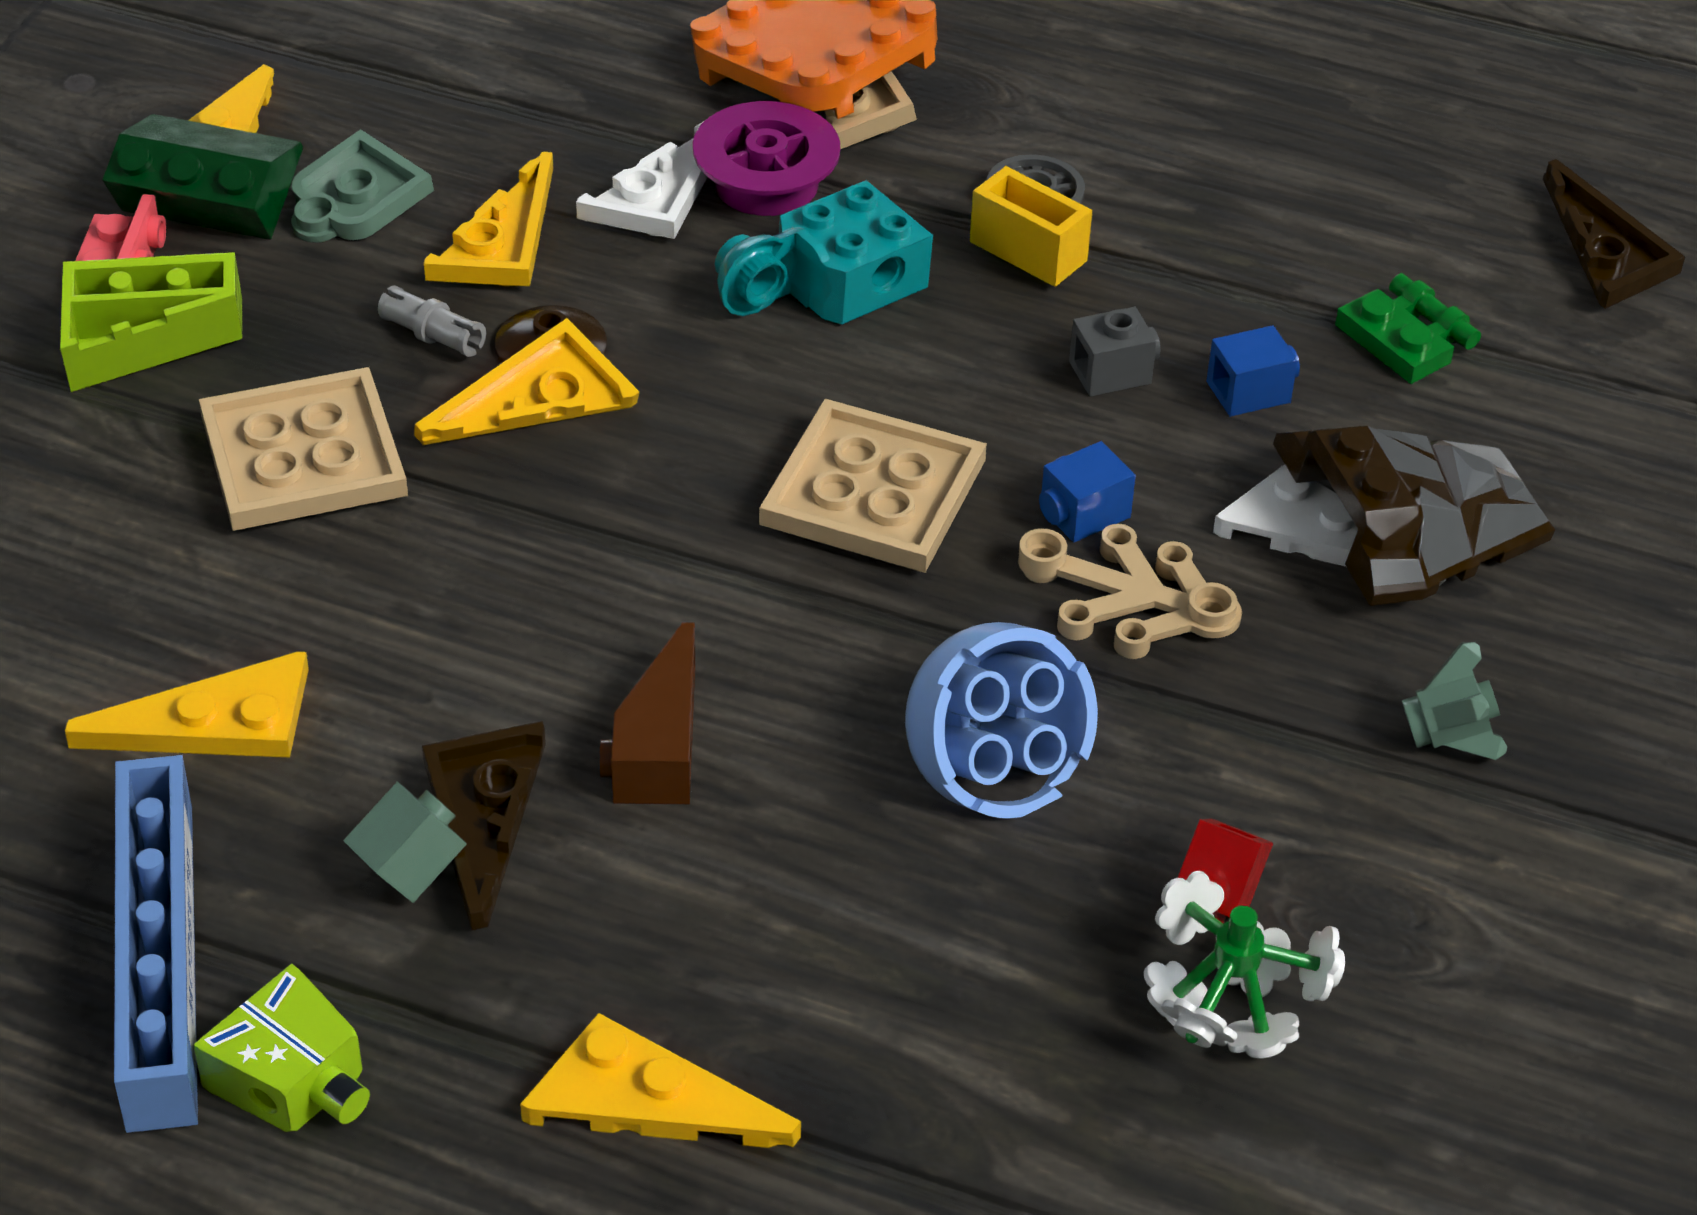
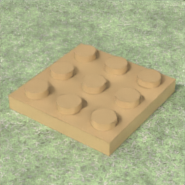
M369 367L199 399L201 417L233 531L408 496L406 476Z
M824 399L759 508V525L926 573L985 462L987 443Z

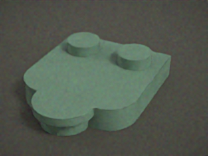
M360 129L301 170L294 177L292 190L296 205L291 219L293 231L298 238L307 242H324L336 236L347 240L367 238L432 193L434 187L431 175Z

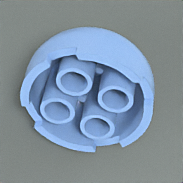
M984 623L969 627L950 636L932 651L923 662L913 680L907 699L905 713L906 736L910 752L919 771L926 781L946 799L991 817H1023L1061 798L1063 795L1054 786L1070 778L1080 759L1088 761L1097 729L1098 708L1094 685L1084 662L1076 661L1072 653L1055 638V635L1013 623ZM1011 766L1038 775L1050 774L1046 783L1039 791L1027 798L1015 801H991L974 797L954 780L957 775L983 785H993L1006 777Z

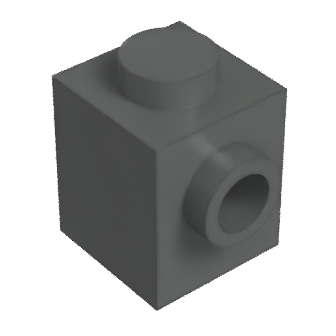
M1136 306L1073 319L1069 362L1089 397L1152 384L1154 361L1159 359L1161 352L1160 341L1156 330L1152 326H1147Z

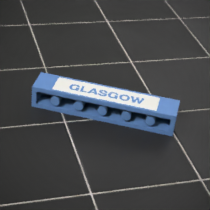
M183 755L116 761L115 1088L126 1133L198 1125L197 1060L193 1045L197 1042L192 803Z

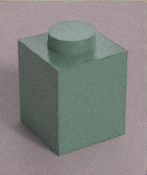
M398 781L343 840L371 869L412 903L418 899L467 845L448 826L456 817L453 812L427 789L417 799Z

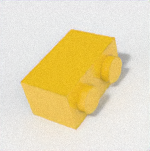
M1005 166L973 190L970 242L1056 287L1088 261L1093 210Z

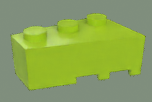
M235 252L63 262L60 350L71 392L242 339V293Z

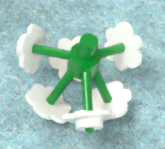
M1202 871L1191 873L1187 880L1183 878L1172 879L1162 891L1161 900L1163 906L1157 911L1155 921L1162 929H1166V936L1172 943L1177 945L1185 944L1193 938L1196 931L1204 933L1209 930L1216 936L1214 951L1188 975L1185 968L1176 961H1170L1166 965L1152 962L1144 970V979L1150 986L1147 992L1148 1000L1174 1026L1175 1032L1186 1039L1187 1042L1205 1048L1211 1047L1212 1043L1225 1046L1228 1042L1231 1052L1240 1053L1246 1051L1248 1056L1253 1058H1267L1277 1055L1285 1049L1286 1044L1296 1041L1299 1038L1297 1029L1299 1027L1298 1016L1291 1012L1275 1015L1265 1012L1262 997L1270 993L1274 980L1283 981L1290 975V965L1299 967V979L1304 983L1302 989L1303 999L1307 1001H1325L1330 995L1332 988L1339 984L1345 967L1344 952L1338 948V929L1326 926L1322 932L1315 931L1309 941V950L1301 953L1290 950V939L1282 929L1268 928L1264 930L1263 926L1258 922L1256 911L1251 907H1235L1230 913L1229 921L1224 924L1215 918L1213 912L1222 905L1224 891L1216 882H1211L1207 874ZM1216 968H1218V971L1209 989L1207 990L1206 986L1202 981ZM1227 984H1240L1242 990L1247 995L1251 1016L1248 1020L1236 1021L1227 1026L1226 1021L1213 1011Z

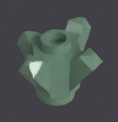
M1461 642L1423 689L1415 691L1416 696L1402 700L1417 748L1432 744L1434 748L1444 745L1494 760L1506 753V743L1501 735L1492 732L1489 721L1491 718L1500 716L1490 681L1486 680L1477 683L1473 673L1474 667L1482 659L1480 646L1477 643Z

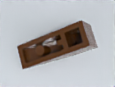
M695 622L681 623L615 711L613 739H601L600 777H612L613 804H690L696 666Z

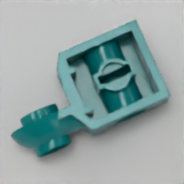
M865 180L780 215L779 233L776 235L764 234L750 237L741 234L729 239L720 248L714 263L715 270L718 273L717 284L720 299L731 314L746 316L758 313L771 305L776 299L792 294L806 308L810 307L822 319L845 324L928 287L933 235Z

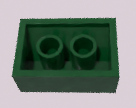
M151 114L119 134L102 181L121 211L135 213L143 194L154 195L157 213L164 216L166 220L271 240L300 159L303 145L300 141Z

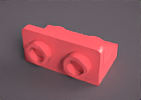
M143 194L134 217L121 214H94L75 261L153 257L156 248H162L166 239V220L164 216L157 213L155 196Z

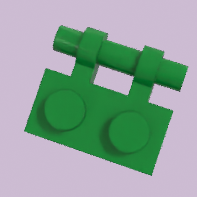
M1403 273L1396 275L1389 285V290L1397 298L1391 299L1377 288L1338 308L1335 326L1410 384L1451 364L1454 346L1451 343L1456 341L1465 349L1470 350L1481 339V332L1470 324V318L1466 313L1456 306L1448 308L1435 298L1433 288L1421 280L1413 281ZM1422 315L1432 324L1427 326L1416 317Z

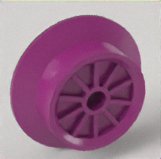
M777 101L747 102L722 109L707 118L699 126L693 139L694 160L699 169L714 181L715 191L719 198L733 209L758 216L782 215L808 204L815 197L819 182L824 180L835 169L841 151L839 136L826 119L807 108Z

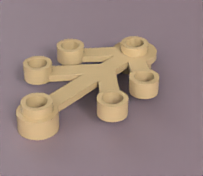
M1112 524L1103 529L1100 553L1106 560L1119 563L1125 573L1067 555L1065 538L1058 532L1050 529L1031 530L1025 533L1020 540L1018 564L1029 580L1036 583H1048L1055 580L1058 576L1111 593L1110 595L1087 601L1069 600L1060 606L1057 629L1067 639H1086L1092 634L1094 623L1150 608L1170 612L1144 621L1137 618H1127L1117 624L1114 638L1116 652L1128 659H1138L1148 654L1151 642L1190 631L1206 638H1222L1234 633L1240 625L1242 609L1236 594L1225 585L1213 582L1206 583L1192 561V550L1184 543L1177 541L1163 543L1158 548L1155 570L1157 574L1166 580L1177 581L1182 590L1178 591L1163 586L1136 544V532L1124 524ZM1071 619H1080L1082 621H1073ZM1127 637H1134V638H1138V639H1137V640H1133V639H1129V638H1127Z

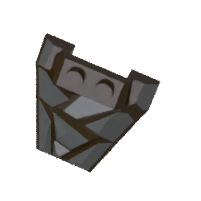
M1369 426L1276 433L1273 445L1295 482L1328 480L1357 526L1358 531L1345 565L1370 606L1423 600L1437 593L1441 581L1454 575L1461 581L1475 576L1480 563L1492 558L1501 564L1550 541L1555 532V528L1500 448L1446 440L1429 441L1428 437L1424 435L1375 429Z

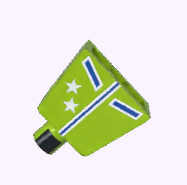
M290 964L193 1044L203 1088L285 1132L298 1131L322 1109L342 1124L351 1123L363 1112L369 1101V1090L357 1081L363 1069L358 1036L354 1028L293 964Z

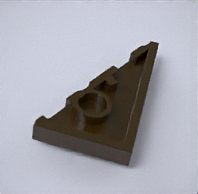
M1554 159L1548 162L1546 173L1543 176L1544 184L1599 305L1606 309L1681 274L1685 260L1683 254L1559 160Z
M543 721L422 745L424 765L432 793L456 815L448 826L467 843L452 860L472 931L489 926L545 749L546 740Z

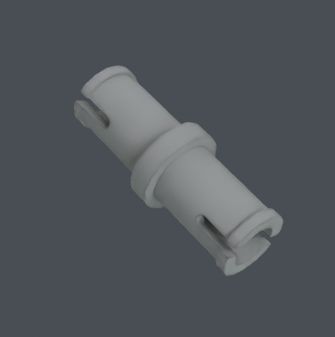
M395 285L390 286L387 290L389 294L396 296L397 299L386 293L381 295L378 303L379 316L384 320L395 322L412 330L417 339L429 344L439 342L468 357L475 356L477 353L474 348L467 346V343L479 350L483 347L486 339L485 326L482 323L469 320L451 312L447 303L435 298L426 301Z

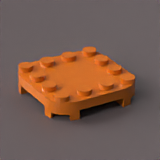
M729 0L723 7L707 16L696 18L690 24L699 78L709 86L725 77H729L779 99L780 102L798 105L815 112L831 109L835 111L837 119L854 112L853 94L905 62L926 69L935 61V46L938 40L936 5L931 0Z

